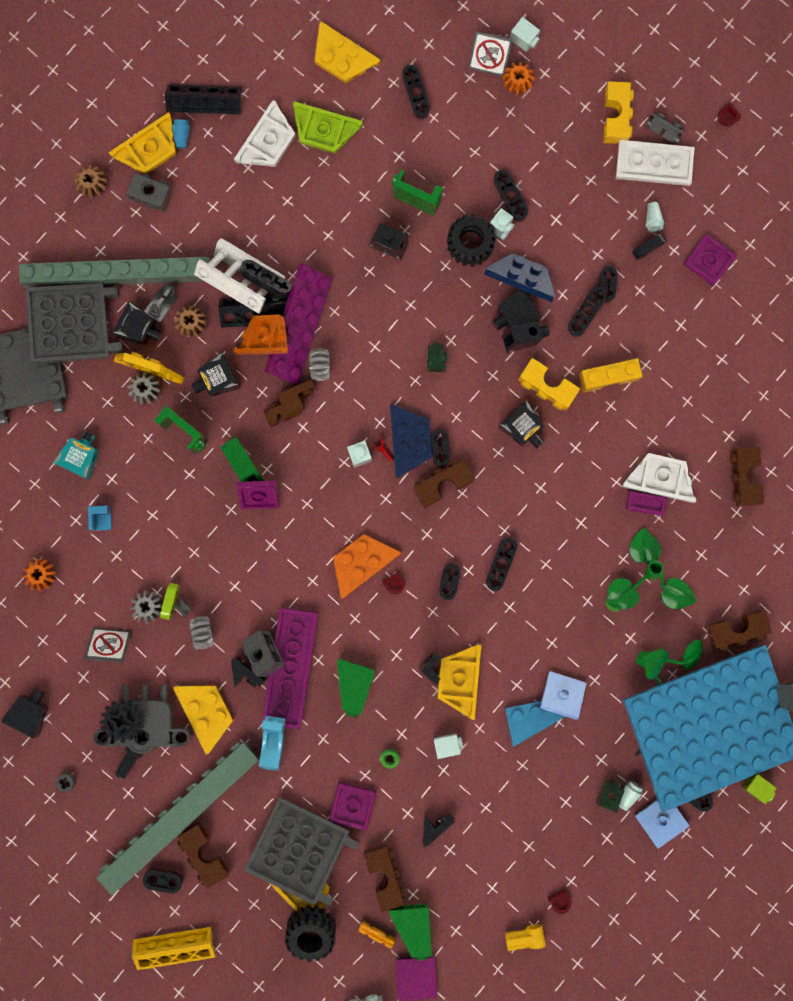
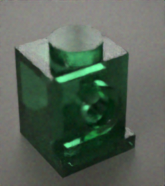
M433 343L432 346H428L427 372L446 373L447 365H443V363L446 364L447 352H443V344Z
M610 780L609 783L604 781L596 804L617 813L625 790L616 781ZM612 792L615 793L614 799L609 798V794Z

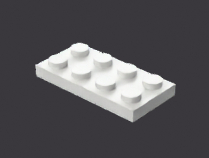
M619 140L615 179L690 186L692 183L694 147Z

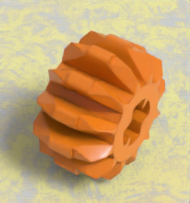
M520 61L518 66L512 63L511 68L507 67L505 69L506 74L503 75L504 87H509V93L514 90L517 96L519 91L525 94L527 89L530 90L532 88L531 83L534 82L535 78L532 76L533 70H528V64L523 67Z
M37 558L35 563L32 561L28 562L30 568H23L27 574L22 575V578H28L24 584L27 586L31 584V590L37 588L38 591H43L44 587L46 589L50 588L48 582H55L51 575H56V572L50 571L54 566L53 564L47 565L48 560L44 559L41 562ZM42 572V576L37 578L36 574Z

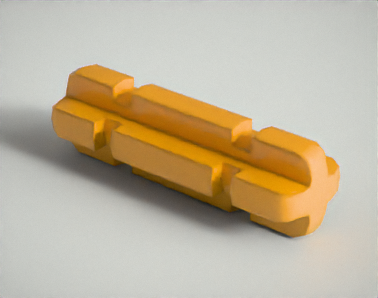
M365 921L359 926L358 931L360 933L368 934V937L381 944L383 942L384 946L388 948L394 946L395 937L387 936L385 932L374 926L371 927Z

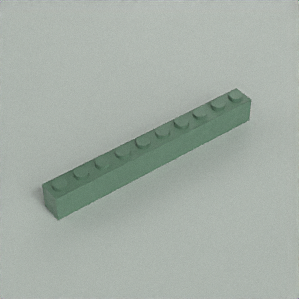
M189 257L19 264V283L25 288L91 283L125 285L204 282V280L194 275L197 262L201 259L208 264L211 258Z
M246 741L242 744L236 743L230 749L232 753L228 757L223 755L216 762L218 766L213 771L209 768L201 776L203 780L199 784L194 782L187 789L189 793L184 798L180 795L172 802L174 807L170 811L165 809L157 816L160 819L157 823L153 824L151 822L143 829L144 835L140 838L138 836L133 838L128 843L130 847L126 851L120 850L113 857L115 861L111 865L107 862L99 870L101 874L96 879L111 896L259 761L260 757Z

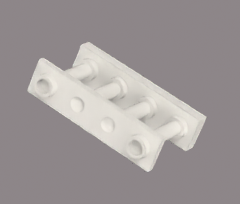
M222 238L217 242L213 255L215 257L208 264L199 259L194 273L195 276L260 314L266 299L264 296L268 292L261 288L256 293L247 288L252 283L249 280L244 279L239 283L231 278L237 271H240L242 262L253 260L285 279L284 275ZM221 261L231 266L225 273L215 268ZM261 277L265 282L271 281L268 277Z

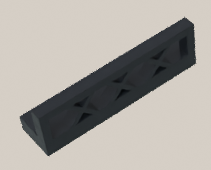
M168 84L164 94L166 112L241 115L242 87Z
M274 295L264 296L266 299L260 314L234 298H221L218 305L221 328L248 326L251 320H246L242 316L249 312L254 316L261 315L265 311H269L273 315H280L285 309L288 297L281 299ZM224 314H232L236 318L233 321H225Z
M433 651L419 669L436 685L441 678L431 668L441 656Z

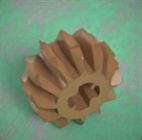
M88 165L86 170L84 167H81V173L76 172L78 178L74 180V183L77 185L76 189L78 192H82L81 194L84 197L89 194L90 198H93L94 193L100 196V190L106 191L104 184H107V180L104 178L105 173L100 171L99 167L93 168L91 165Z
M190 305L189 310H187L184 306L182 307L183 313L180 311L176 312L180 318H174V322L178 323L175 329L180 330V335L182 336L186 334L188 338H191L193 333L198 337L197 331L204 332L201 326L207 325V322L203 320L206 316L204 313H200V308L194 310L193 305ZM187 320H193L194 323H187Z

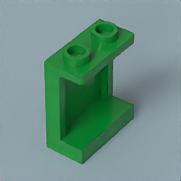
M401 169L399 174L396 173L392 180L393 197L434 216L442 201L443 188L436 185L432 195L405 183V170Z
M167 406L153 420L165 430L174 422L193 437L187 448L194 454L200 453L207 445L205 443L207 439Z

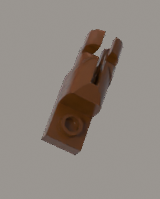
M312 379L277 394L280 403L276 402L263 410L270 427L279 424V416L286 422L304 412L305 409L299 396L307 397L314 393L313 390L316 387Z

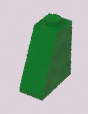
M237 437L228 440L224 445L220 446L241 482L265 481Z
M338 658L337 668L342 710L346 711V715L356 718L357 715L361 716L375 670Z
M428 904L403 905L390 909L389 915L411 957L416 958V960H426L428 957H432Z

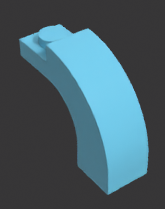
M266 716L262 724L263 742L259 768L279 771L284 743L285 719Z

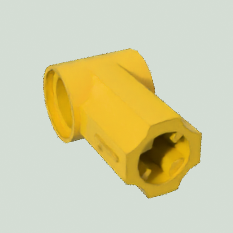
M541 924L529 925L522 930L505 932L508 951L523 948L540 949L546 946L543 925Z

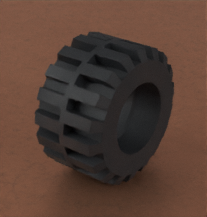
M471 214V217L463 215V219L459 217L456 219V223H452L447 237L448 252H451L450 256L452 259L455 257L457 263L461 261L463 266L470 264L472 267L476 263L478 265L482 264L483 260L486 261L489 258L495 244V233H493V226H489L490 222L488 220L483 221L482 216L479 215V218H475V214ZM472 232L481 238L482 244L478 248L468 249L461 244L460 237L465 233Z
M306 905V908H298V912L293 911L292 915L288 918L285 945H287V950L292 952L294 957L298 956L299 960L302 961L307 959V962H311L314 959L319 961L321 957L323 959L326 958L327 953L330 954L335 945V919L332 918L330 912L326 913V909H319V906L315 905L314 907ZM304 932H315L317 935H307Z

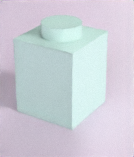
M522 17L512 29L510 39H513L512 42L528 52L531 47L535 48L540 41V38H538L540 30Z
M365 441L347 447L354 467L372 461Z
M456 733L433 738L438 759L461 754L460 749H463L461 737L457 738Z

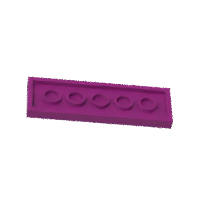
M299 263L282 315L285 319L288 352L287 354H270L264 372L291 384L298 385L332 282L331 277L304 263Z
M284 608L279 609L274 642L285 666L269 676L262 724L266 716L284 718L286 728L301 729L318 613Z

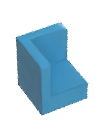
M88 507L89 530L101 531L112 529L111 507Z

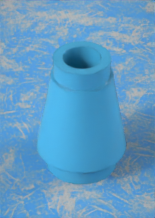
M174 120L172 130L175 148H187L191 127L187 120Z

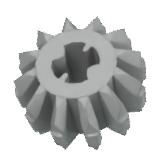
M317 348L310 352V374L312 380L324 381L330 378V356L327 349Z
M144 372L142 377L139 373L136 374L137 380L130 378L133 385L127 386L128 389L132 390L128 395L133 397L135 403L140 401V404L144 405L145 401L151 404L152 397L156 400L158 399L155 393L161 391L159 388H156L160 383L159 381H154V375L148 376V373ZM143 385L148 387L147 391L144 390V393L140 390L141 387L144 388Z
M144 591L143 596L137 593L136 597L138 600L131 599L135 606H130L129 608L130 610H136L132 617L139 615L138 622H142L144 619L147 624L150 622V618L156 621L155 614H161V611L157 609L162 608L163 604H157L161 597L154 599L155 592H151L149 595L148 591ZM143 604H148L150 610H145Z
M200 616L191 619L190 629L194 647L196 649L212 647L214 642L209 618L207 616Z

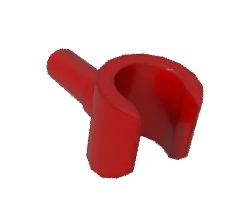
M378 438L382 443L379 447H376L372 442L374 449L383 453L390 463L394 460L386 451L381 438Z

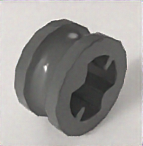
M181 598L179 600L180 603L174 606L181 614L187 617L188 612H192L193 609Z
M69 773L59 776L56 780V786L61 792L70 791L76 783L75 777ZM68 778L70 786L68 785L65 788L63 787L64 783L61 781Z

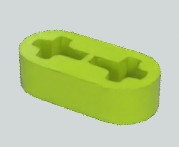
M169 583L160 618L171 620L180 585Z

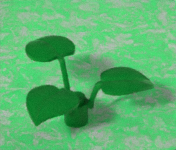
M643 528L634 536L629 547L630 556L635 562L645 561V564L648 565L644 571L645 575L634 586H632L629 580L618 578L609 585L607 591L608 605L619 610L633 608L639 602L640 595L635 589L647 578L650 580L660 578L661 588L664 589L661 599L670 609L679 610L696 603V598L689 586L680 579L670 578L666 582V586L664 585V574H662L664 567L661 562L656 561L662 552L661 545L646 528Z
M696 639L686 647L683 660L681 661L668 659L667 650L658 649L649 653L641 651L637 656L636 664L645 668L646 677L654 679L658 686L662 682L657 676L666 662L684 665L685 670H690L697 665L703 651L702 639Z

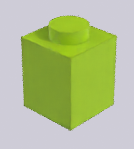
M758 774L748 777L741 787L764 804L773 800L777 789Z

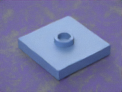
M549 671L540 708L577 720L581 710L586 683Z
M657 799L634 815L658 849L689 827V824L677 807L663 812Z

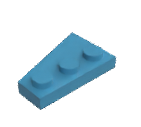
M541 701L505 708L512 746L518 745L566 716L541 709Z

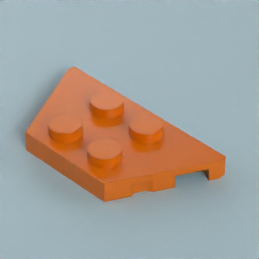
M281 315L253 316L248 328L241 336L244 338L239 348L235 346L233 350L238 355L287 354L284 317Z
M363 534L333 557L341 598H345L401 553Z

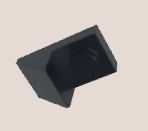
M233 657L231 660L235 688L245 676L247 677L246 681L253 687H261L266 681L263 677H257L252 669L237 657Z
M450 813L448 815H441L435 821L436 825L424 815L422 842L425 848L455 823V819Z

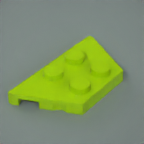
M293 102L300 144L336 154L363 125L361 120Z

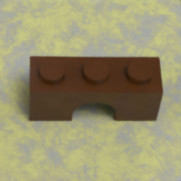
M760 446L733 449L730 454V462L733 464L734 469L731 479L732 483H735L733 501L736 502V507L764 504L763 485L751 484L747 479V472L750 468L761 466Z
M457 459L448 464V469L443 471L440 468L432 473L433 477L427 480L424 477L415 482L416 486L413 487V490L423 508L441 500L437 490L441 482H452L458 491L475 481L465 460L459 461Z
M766 610L742 615L744 626L738 633L732 631L729 621L725 620L705 625L711 648H718V651L729 649L730 644L736 643L739 646L747 644L748 639L755 638V641L767 638L766 635L772 633Z
M201 822L177 837L179 848L187 853L189 857L187 858L191 868H195L199 875L197 877L202 886L205 885L208 889L228 877L230 871L221 856L214 860H207L201 855V846L210 840Z
M387 844L364 851L369 873L382 872L388 878L386 885L376 889L381 912L403 906L404 899L407 897L404 887H400L398 879H401L397 867H393L392 860H395L392 848L388 849Z

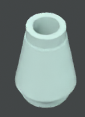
M651 202L647 205L646 227L650 232H658L663 229L665 223L659 203Z
M630 780L625 784L617 805L623 810L628 811L641 797L643 787Z

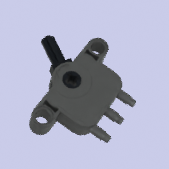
M128 684L122 685L121 699L124 700V703L129 700ZM142 685L140 700H131V705L138 704L137 711H143L139 714L140 717L144 718L143 721H140L143 728L137 730L140 734L145 732L147 739L142 741V736L139 734L138 736L133 735V739L130 741L126 737L124 743H121L120 738L114 742V736L109 737L107 741H103L100 736L103 728L95 732L94 741L99 746H127L125 750L128 752L115 772L117 777L125 779L137 758H142L144 753H148L156 747H182L192 740L193 736L190 729L173 727L174 710L171 703L168 702L167 685H161L160 700H148V685ZM122 707L115 709L114 713H120ZM130 712L132 719L135 720L133 713ZM124 717L117 718L121 721V725L126 723L123 720ZM125 728L122 734L130 732L132 728ZM179 732H184L187 735L185 742H181L178 739Z

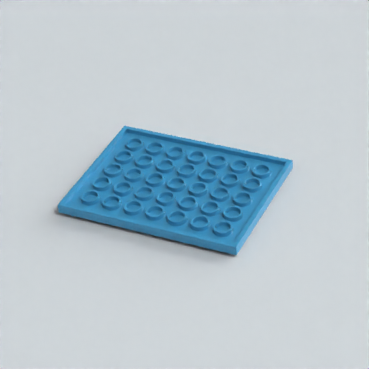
M760 645L622 699L661 811L665 812L793 760V723L788 708L781 709L776 687V685H779L766 645Z

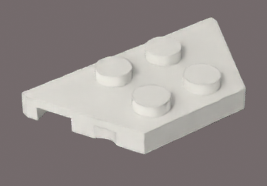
M273 100L234 158L236 163L276 167L296 137L295 132L288 124L284 114L280 111L276 101Z
M648 453L622 484V487L690 503L696 502L691 487L692 482L688 476L687 463L682 460Z

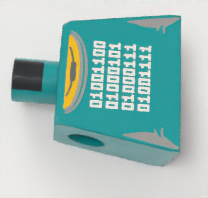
M85 431L81 441L71 437L53 463L91 480L99 450L91 447L96 436Z

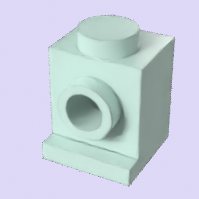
M502 208L489 224V226L494 228L493 233L502 240L505 239L515 225L512 223L513 216Z

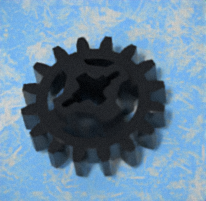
M119 699L118 704L116 701L111 702L112 707H105L108 712L101 713L105 720L100 721V724H105L102 732H109L106 736L107 738L114 736V742L120 738L121 743H124L126 737L130 741L133 739V735L138 736L140 734L137 729L143 728L140 721H143L144 718L139 716L143 711L136 710L137 703L131 705V700H127L124 703L123 699ZM122 707L120 713H112L115 709ZM130 712L133 713L135 720L132 719ZM124 717L123 720L126 723L121 725V721L117 718ZM110 722H112L114 730L112 729ZM125 728H132L130 732L122 734Z

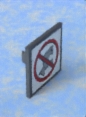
M476 31L468 68L503 76L513 39Z
M93 628L84 659L124 663L132 632Z

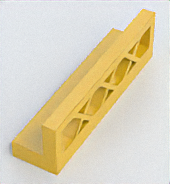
M211 927L133 939L132 958L137 970L215 958ZM208 949L209 951L201 952L200 950ZM147 959L150 961L141 962L140 960Z

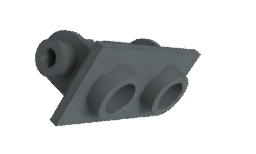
M657 112L656 115L652 113L651 115L654 118H649L645 124L648 126V129L657 134L662 129H665L666 131L662 137L671 143H678L681 139L679 133L684 134L682 131L683 126L675 121L672 124L665 121L667 117L660 112Z
M171 284L165 286V288L161 287L144 313L161 322L178 298L175 295V287Z

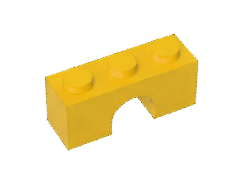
M608 81L605 89V107L615 108L619 113V117L606 119L603 143L618 144L619 140H628L632 136V126H629V119H632L633 108H630V101H633L634 90H631V83Z
M532 358L518 379L521 382L520 385L528 390L533 389L537 392L536 395L543 400L548 399L553 402L552 405L555 408L566 411L580 388L565 378L558 387H549L544 382V374L548 368Z
M637 358L583 370L579 377L583 393L599 390L612 384L620 383L622 385L639 381L642 378V372Z

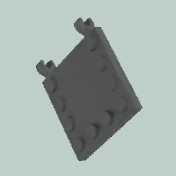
M103 283L25 288L30 359L32 364L110 358L109 353H123L121 342L108 343L105 298H119L117 287L104 288Z
M28 329L0 334L1 425L9 424L7 411L53 401L54 412H57V414L65 412L63 399L68 398L61 362L32 364Z
M279 797L244 871L313 905H316L319 900L331 906L334 898L322 893V890L343 845L357 850L359 842L347 837L350 831Z

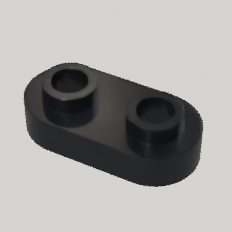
M150 869L143 876V884L149 890L173 894L180 890L183 885V879L176 872ZM152 875H155L157 877L156 882H153L151 880ZM170 879H175L176 885H172Z

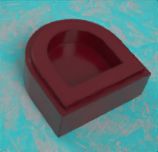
M729 103L720 110L717 118L721 125L728 127L740 120L741 116L733 105Z
M399 572L382 581L386 589L392 594H399L404 590L405 582Z
M565 889L548 897L555 912L564 914L570 910L571 900Z

